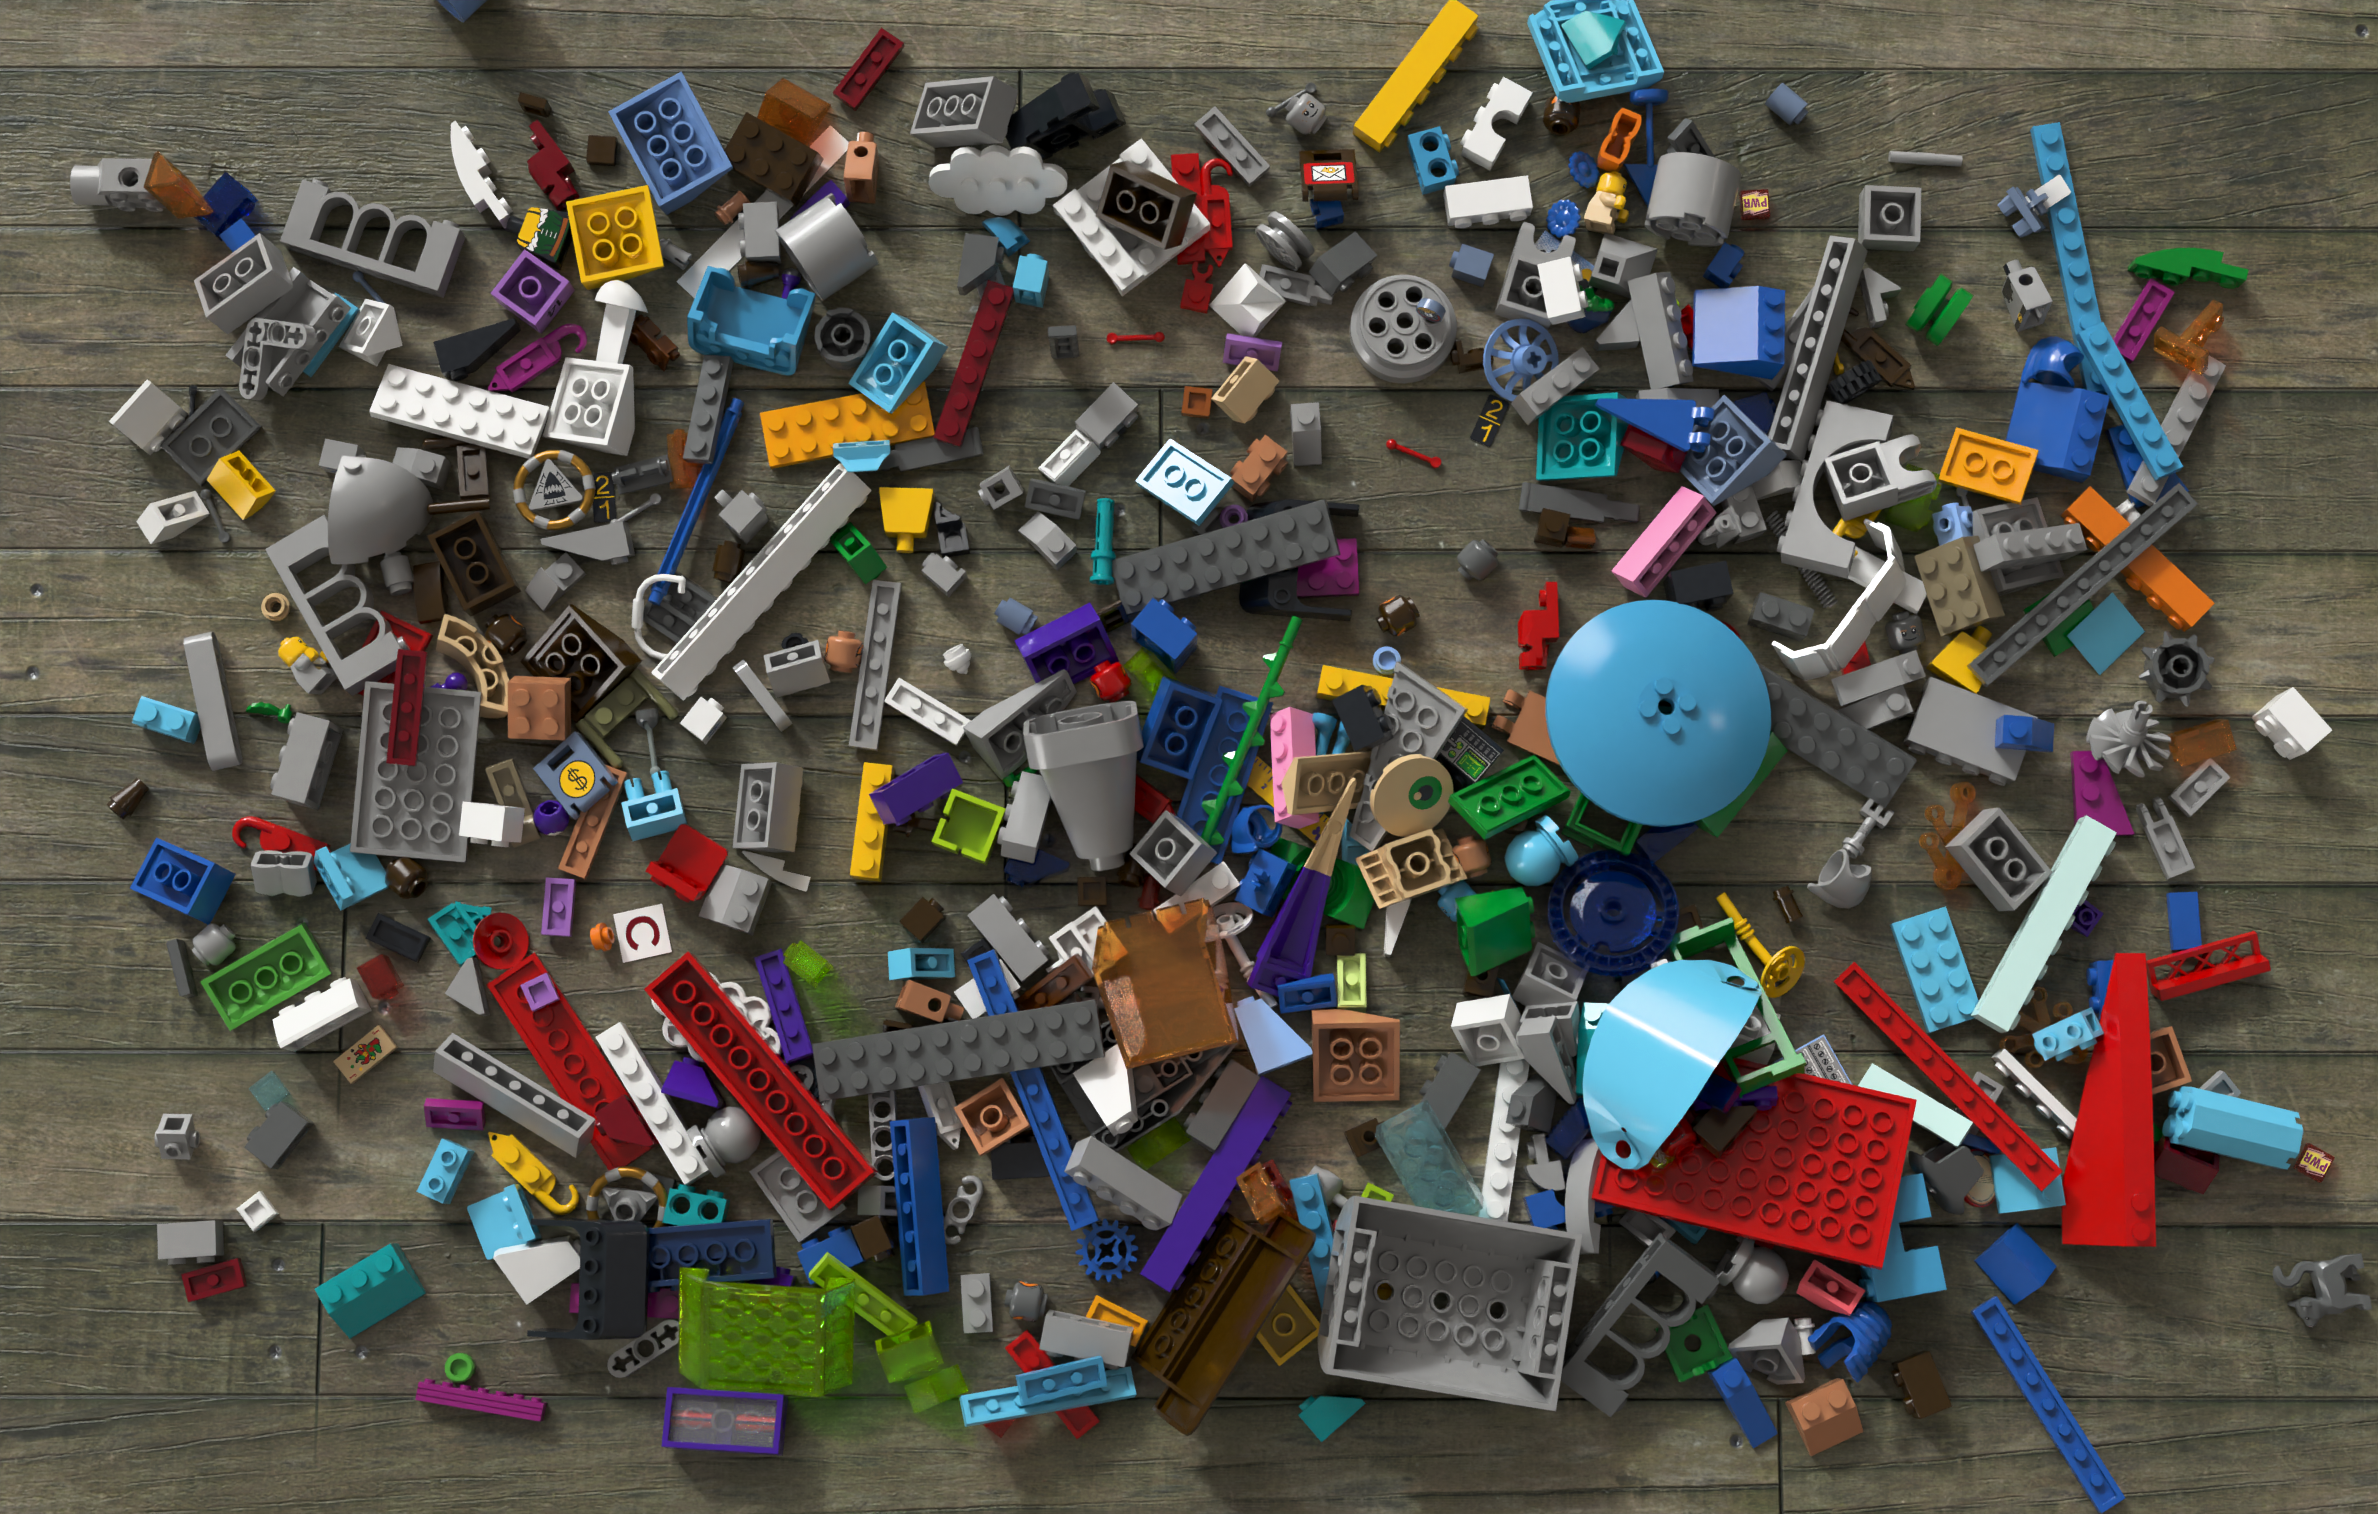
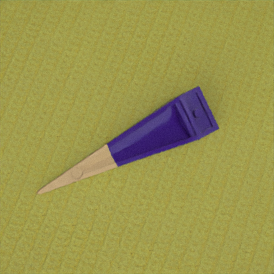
M1354 777L1350 779L1256 955L1257 961L1247 982V985L1251 988L1279 997L1278 985L1311 977L1329 884L1357 784Z

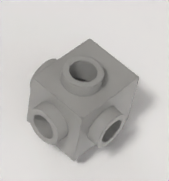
M163 1114L154 1139L155 1146L159 1147L161 1159H191L194 1148H198L200 1142V1133L198 1130H195L192 1114Z

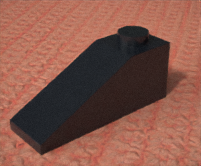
M513 318L434 341L442 374L447 380L451 379L452 381H460L467 378L468 374L477 371L521 331L520 325Z

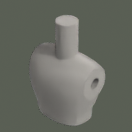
M1315 1165L1308 1175L1319 1173L1327 1207L1334 1203L1342 1209L1348 1200L1339 1193L1344 1181L1329 1170Z

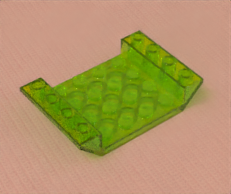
M680 1267L679 1373L700 1388L706 1390L821 1397L852 1384L855 1279L826 1277L823 1289L709 1281V1269Z

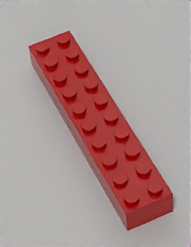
M689 951L644 989L829 1210H836L878 1173L694 954Z

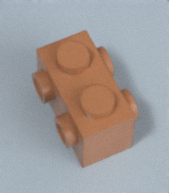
M1264 435L1261 441L1255 439L1247 450L1249 456L1244 462L1239 460L1230 471L1231 478L1234 481L1232 487L1251 502L1257 496L1262 497L1271 485L1269 481L1274 474L1280 475L1287 466L1288 451L1266 435Z

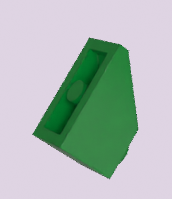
M851 522L830 537L831 544L865 585L871 580L876 579L882 571L888 568L873 546Z

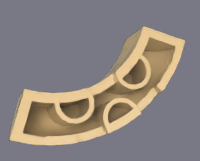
M444 614L437 639L436 651L452 657L469 672L478 692H481L480 717L496 719L505 717L508 714L507 682L509 678L499 652L491 642L489 643L477 632L475 627L454 616Z

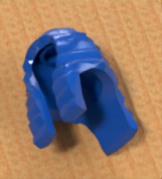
M1872 1301L1859 1302L1850 1316L1840 1313L1838 1317H1832L1828 1323L1823 1324L1814 1331L1813 1335L1808 1337L1812 1349L1816 1351L1841 1325L1846 1326L1853 1335L1832 1343L1818 1355V1359L1824 1369H1829L1839 1359L1848 1355L1844 1363L1850 1375L1857 1383L1868 1373V1368L1872 1366V1363L1877 1361V1355L1881 1354L1882 1348L1886 1347L1887 1340L1891 1337V1319L1882 1307Z

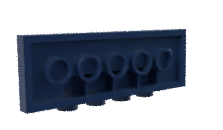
M773 1219L648 1228L650 1234L648 1293L660 1292V1286H670L671 1291L688 1290V1284H698L699 1289L716 1288V1282L727 1281V1287L743 1286L744 1280L777 1277Z

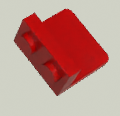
M681 824L659 860L651 861L646 872L652 875L650 879L657 885L664 888L668 885L676 890L674 895L688 903L690 900L698 901L703 898L728 857V850L688 824Z

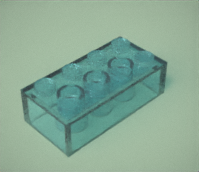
M1428 1100L1376 1126L1375 1137L1415 1206L1471 1215L1483 1209L1482 1193Z

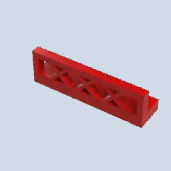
M2255 931L2146 961L2150 991L2160 1001L2271 971L2269 960L2261 955L2258 936ZM2250 941L2252 954L2241 957L2235 954L2241 943ZM2221 949L2227 952L2220 963L2212 964L2207 961L2215 950ZM2195 957L2199 960L2191 971L2186 972L2180 969L2186 958ZM2165 964L2172 967L2166 978L2156 979L2154 967Z

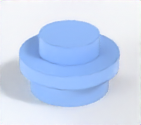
M1382 647L1373 656L1374 668L1383 675L1395 673L1396 662L1401 663L1400 654L1392 647Z

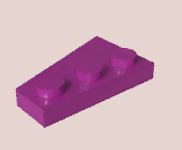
M2072 751L2070 757L2074 827L2079 818L2087 815L2117 832L2115 836L2134 835L2104 758L2095 760L2092 751Z

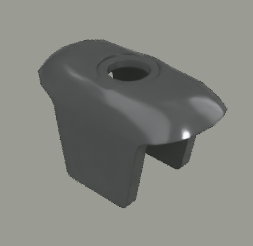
M1943 1141L1922 1155L1908 1151L1910 1167L1915 1174L1923 1173L1926 1190L1935 1202L1948 1213L1962 1215L1964 1213V1197L1984 1173L1983 1168L1969 1148L1961 1146L1956 1150L1953 1145Z

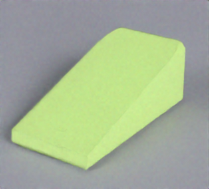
M1355 953L1354 956L1337 955V1009L1366 1013V953Z

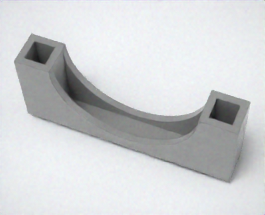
M1826 401L1824 410L1819 409L1815 426H1819L1816 435L1812 434L1810 437L1808 451H1811L1809 460L1804 459L1800 476H1803L1801 485H1796L1792 499V501L1796 502L1793 511L1788 510L1785 520V527H1788L1786 536H1780L1777 552L1781 553V563L1848 579L1855 556V542L1841 538L1823 523L1813 501L1815 489L1825 472L1824 458L1877 441L1880 444L1889 441L1893 428V415Z

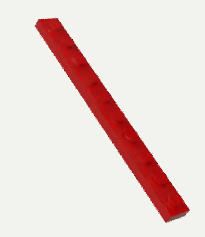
M1855 962L1834 980V983L2041 1192L2063 1172Z

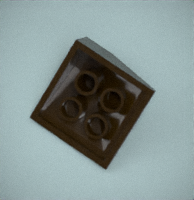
M570 604L521 660V663L534 677L571 678V718L575 723L583 719L586 714L628 678L642 662L639 656L623 639L573 604Z

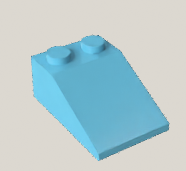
M892 312L848 384L892 414L934 371L948 346L908 318Z

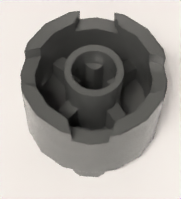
M836 308L828 311L826 316L815 327L814 338L821 357L830 367L838 370H851L859 367L873 344V337L866 319L851 308ZM847 335V342L841 343L842 336Z

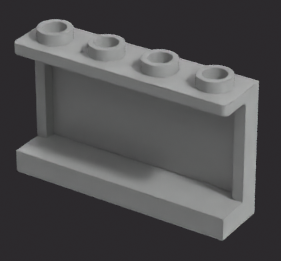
M294 267L289 272L294 287L254 317L312 326L316 331V343L310 350L273 346L270 376L267 378L266 384L283 397L351 309L337 295L331 294ZM283 327L278 332L280 341L284 338ZM246 329L225 355L240 368L242 367ZM296 333L295 339L303 340V334ZM258 352L254 357L255 366H257L260 362V355Z
M1928 678L1924 682L1921 691L1923 695L1903 744L1909 746L1908 750L1913 753L1925 755L1926 752L1936 756L1935 760L1942 764L1952 765L1954 763L1963 767L1962 771L1968 774L1978 776L1981 773L1989 776V781L2005 786L2006 783L2014 782L2026 750L1995 748L1996 720L2003 715L2038 717L1936 678Z

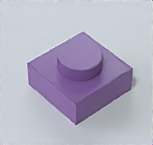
M549 973L540 975L520 985L533 1012L560 1000Z

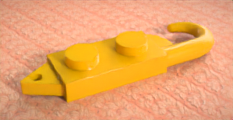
M488 1132L493 1150L491 1156L549 1211L556 1215H565L571 1213L576 1208L579 1202V1194L574 1185L569 1186L572 1193L571 1201L566 1205L559 1204L550 1196L556 1184L554 1173L513 1134L506 1136ZM496 1135V1136H497V1140L494 1141V1140H493V1136Z

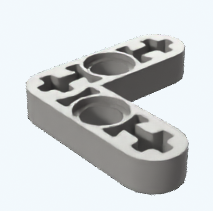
M262 318L250 320L246 328L239 391L243 398L262 400L266 396L268 391L266 380L270 376L273 346L310 350L315 345L317 339L315 329L310 325ZM283 327L284 338L280 341L278 332ZM296 333L303 334V340L295 339ZM258 352L260 355V362L257 366H255L254 357Z

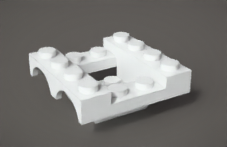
M1142 138L1119 155V159L1114 162L1119 163L1128 160L1177 183ZM1109 166L1078 190L1073 189L1053 204V209L1056 215L1060 216L1072 229L1088 255L1096 260L1105 270L1121 296H1124L1210 230V222L1194 204L1182 245L1164 250L1095 217L1109 172Z

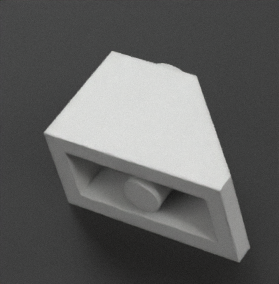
M192 491L150 503L136 522L150 544H155L176 537L208 517L210 513L197 492Z

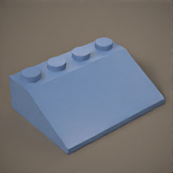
M682 72L608 111L658 206L666 215L691 202L733 169L729 158Z

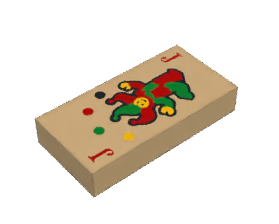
M377 1025L333 1062L350 1084H354L398 1047L381 1025Z

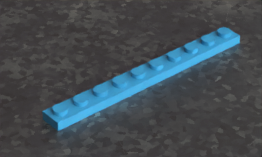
M2058 122L2033 126L2030 132L2041 185L2043 186L2056 176L2061 175L2071 191L2068 196L2049 207L2047 215L2074 345L2084 355V359L2078 364L2083 389L2103 393L2106 391L2076 338L2078 332L2101 323L2061 125Z

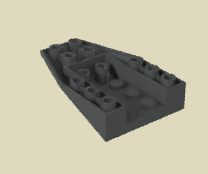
M1208 994L1119 1014L1101 1025L1104 1051L1106 1052L1119 1042H1122L1130 1054L1138 1121L1127 1132L1118 1133L1115 1136L1112 1135L1073 1074L1094 1059L1049 1067L1091 1136L1118 1153L1178 1115L1238 1042Z

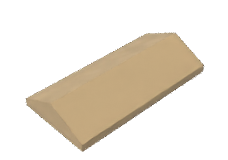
M1372 751L1294 757L1281 782L1288 814L1298 815L1334 811L1350 779L1353 777L1356 779L1357 784L1349 809H1357L1364 789L1365 775L1368 774L1371 763Z

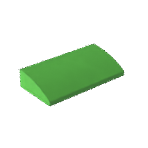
M304 922L200 982L231 1031L325 978L332 972L313 935Z

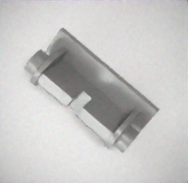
M1730 506L1709 521V527L1704 528L1697 538L1702 545L1716 543L1717 548H1721L1742 533L1741 520L1734 512L1733 507Z

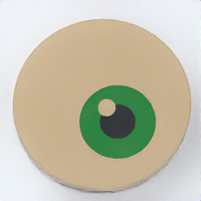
M1412 754L1398 758L1382 770L1384 773L1377 781L1375 788L1371 790L1370 807L1376 821L1387 832L1400 837H1408L1432 829L1443 819L1450 807L1448 800L1450 795L1453 794V782L1449 772L1440 762L1421 754Z

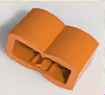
M1625 108L1617 112L1608 136L1604 139L1597 157V167L1610 173L1611 171H1620L1625 163L1630 146L1634 143L1640 129L1641 115Z

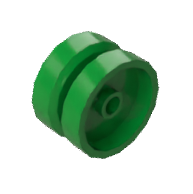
M1943 274L1938 276L1930 288L1927 287L1913 307L1915 310L1905 324L1915 332H1919L1931 320L1933 324L1926 333V339L1936 346H1939L1974 296L1964 288H1959L1949 300L1945 298L1952 288V280Z

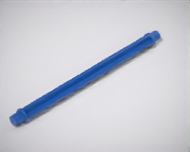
M733 398L730 406L725 410L713 464H703L657 575H674L739 419L742 416L741 410L744 402L739 399ZM657 581L653 583L648 601L660 606L663 596L667 595L671 582Z

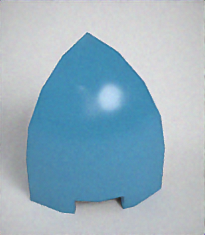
M994 217L982 222V225L991 236L999 237L1001 247L1005 248V254L1008 257L1030 242L1021 228L1010 219Z

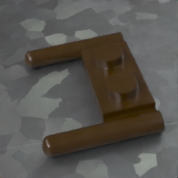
M449 437L424 439L423 447L426 450L457 447L461 501L429 504L427 512L430 515L489 510L490 495L486 447Z

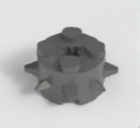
M2165 631L2163 644L2157 648H2142L2141 651L2145 655L2146 660L2144 661V673L2139 675V679L2146 680L2149 688L2156 695L2157 702L2160 703L2165 698L2181 699L2185 706H2189L2190 693L2197 689L2211 690L2212 685L2206 679V675L2210 670L2209 665L2215 659L2214 657H2207L2204 649L2197 646L2198 636L2192 635L2189 639H2173L2170 633ZM2173 666L2179 667L2180 672L2174 671Z

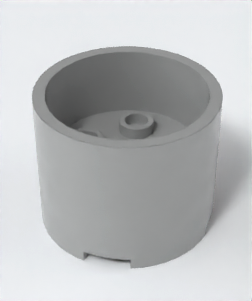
M1675 152L1661 156L1651 192L1645 227L1661 238L1668 240L1672 236L1678 240L1688 241V245L1712 247L1722 245L1724 239L1728 238L1742 177L1741 172L1730 163L1707 155Z
M832 193L775 230L787 254L821 301H824L878 265L875 254L872 250L869 252L867 248L868 245L864 239L865 237L841 203L836 205V198Z

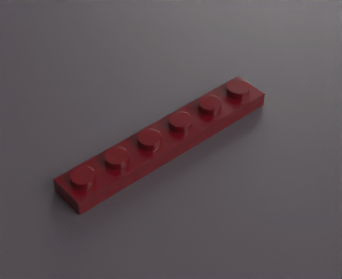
M991 280L987 281L933 436L935 440L961 448L1014 297L1012 287Z

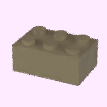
M1979 536L1961 537L1914 556L1940 636L1959 634L1961 631H1967L2005 616L1991 572H1981L1973 545L1980 542Z

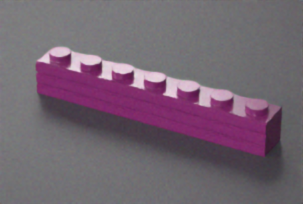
M428 1378L418 1383L415 1400L534 1421H544L547 1402H542V1398L532 1397L529 1400L524 1399L525 1395L514 1394L513 1397L506 1396L507 1392L496 1391V1394L489 1393V1389L478 1388L477 1391L472 1390L469 1385L460 1384V1387H454L451 1382L443 1381L442 1384L435 1383L436 1380Z

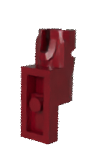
M537 119L529 125L533 133L530 139L539 150L527 161L529 173L545 195H549V199L555 208L562 212L567 210V201L577 200L580 197L569 177V174L575 170Z

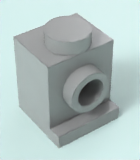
M1009 465L980 482L981 490L978 493L986 506L991 504L994 510L1023 494L1024 489ZM1002 483L1005 486V490L997 492L994 489L995 484Z
M931 553L922 564L924 567L921 570L923 576L948 597L967 578L966 571L961 568L957 572L958 566L947 556L942 559L939 555Z

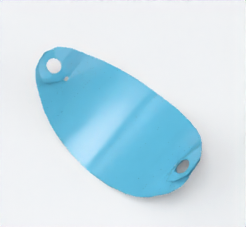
M1678 960L1664 963L1647 971L1629 983L1610 1002L1603 1012L1591 1038L1584 1065L1582 1084L1584 1106L1591 1133L1600 1151L1607 1159L1623 1169L1638 1170L1649 1163L1654 1153L1671 1134L1695 1101L1715 1067L1736 1040L1762 994L1761 988L1755 980L1729 964L1712 960ZM1739 977L1745 984L1740 986L1728 982L1727 979ZM1619 1140H1624L1629 1144L1631 1154L1628 1158H1621L1616 1153V1144Z

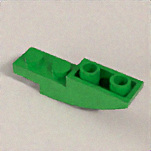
M2173 248L2137 257L2128 266L2127 271L2134 272L2137 277L2144 279L2152 277L2162 279L2163 283L2172 286L2182 285L2189 276H2192L2193 280L2199 282L2213 281L2219 283V286L2223 288L2234 289L2240 287L2247 280L2249 270L2221 263L2224 252L2200 248Z

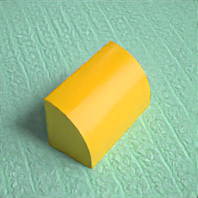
M240 451L219 458L207 478V481L242 520L259 511L276 491Z

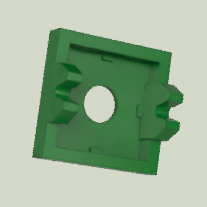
M1708 1304L1695 1309L1692 1317L1684 1324L1676 1327L1668 1326L1670 1342L1664 1352L1678 1382L1701 1375L1705 1371L1714 1369L1719 1364L1733 1358ZM1658 1327L1654 1328L1656 1334L1658 1332ZM1692 1334L1698 1336L1701 1340V1346L1695 1352L1688 1351L1684 1346L1685 1338Z

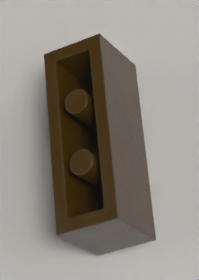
M876 1215L851 1227L865 1260H873L875 1263L895 1256L893 1250L899 1248L886 1216Z

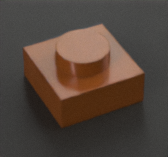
M1185 386L1182 416L1209 419L1213 389Z

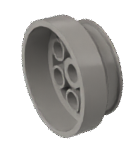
M1394 275L1383 278L1368 287L1355 304L1350 322L1352 349L1362 366L1382 380L1392 383H1413L1426 379L1437 372L1450 356L1457 331L1455 312L1444 292L1426 279L1412 275ZM1413 292L1417 293L1421 299L1428 298L1440 303L1446 310L1442 321L1434 324L1428 323L1425 318L1416 312L1419 302L1412 303L1408 301L1406 295ZM1386 297L1393 301V305L1389 308H1384L1378 301ZM1401 318H1406L1410 320L1412 326L1404 329L1398 326L1397 321ZM1373 323H1379L1384 327V331L1376 334L1370 330L1369 326ZM1419 339H1425L1430 343V347L1420 349L1416 346L1415 342ZM1391 344H1398L1402 347L1403 351L1400 354H1392L1387 347Z

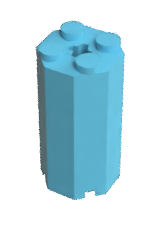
M2181 1086L2179 1091L2173 1090L2169 1095L2168 1106L2170 1108L2168 1118L2163 1124L2162 1133L2164 1136L2169 1137L2172 1144L2278 1169H2288L2291 1165L2286 1163L2288 1159H2295L2299 1154L2303 1127L2302 1124L2296 1123L2295 1118H2300L2298 1112L2194 1087Z

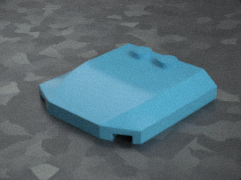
M1552 0L1545 4L1543 10L1536 15L1531 14L1528 17L1527 24L1556 96L1562 101L1573 103L1646 89L1663 78L1664 70L1634 0ZM1584 11L1625 20L1627 24L1619 39L1617 46L1618 54L1611 55L1590 70L1586 67L1561 24Z

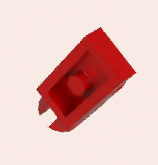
M1546 582L1543 590H1539V607H1544V610H1525L1518 621V647L1528 650V652H1523L1519 656L1520 670H1543L1547 667L1549 645H1546V642H1557L1559 638L1557 582Z

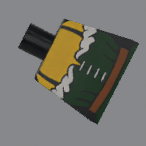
M530 207L525 220L510 216L506 231L519 235L516 244L520 250L524 251L525 249L540 261L557 270H561L573 238L568 212Z

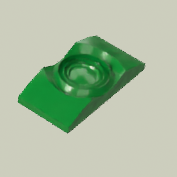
M1279 837L1278 841L1273 844L1270 853L1298 866L1282 898L1286 901L1313 849ZM1336 858L1323 915L1364 929L1374 897L1359 866Z

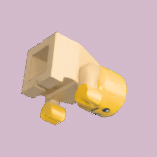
M1611 171V173L1601 175L1596 194L1589 202L1584 216L1587 230L1614 235V221L1617 220L1620 223L1627 222L1629 211L1623 209L1626 203V198L1623 195L1627 182L1619 172Z

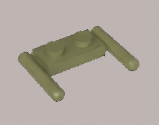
M637 669L586 714L585 718L581 719L575 727L613 768L620 769L623 766V761L603 739L642 706L648 698L670 720L678 716V711Z

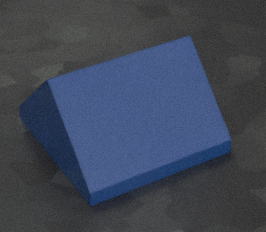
M2017 1222L1974 1260L2013 1305L2042 1287L2057 1267Z

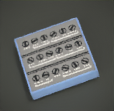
M1821 1035L1795 1050L1796 1054L1802 1053L1806 1061L1804 1066L1805 1074L1852 1085L1825 1035ZM1781 1057L1780 1059H1778V1060H1776V1061H1774V1062H1772V1063L1774 1064V1063H1777V1062L1782 1061V1060H1784V1059H1783V1057Z

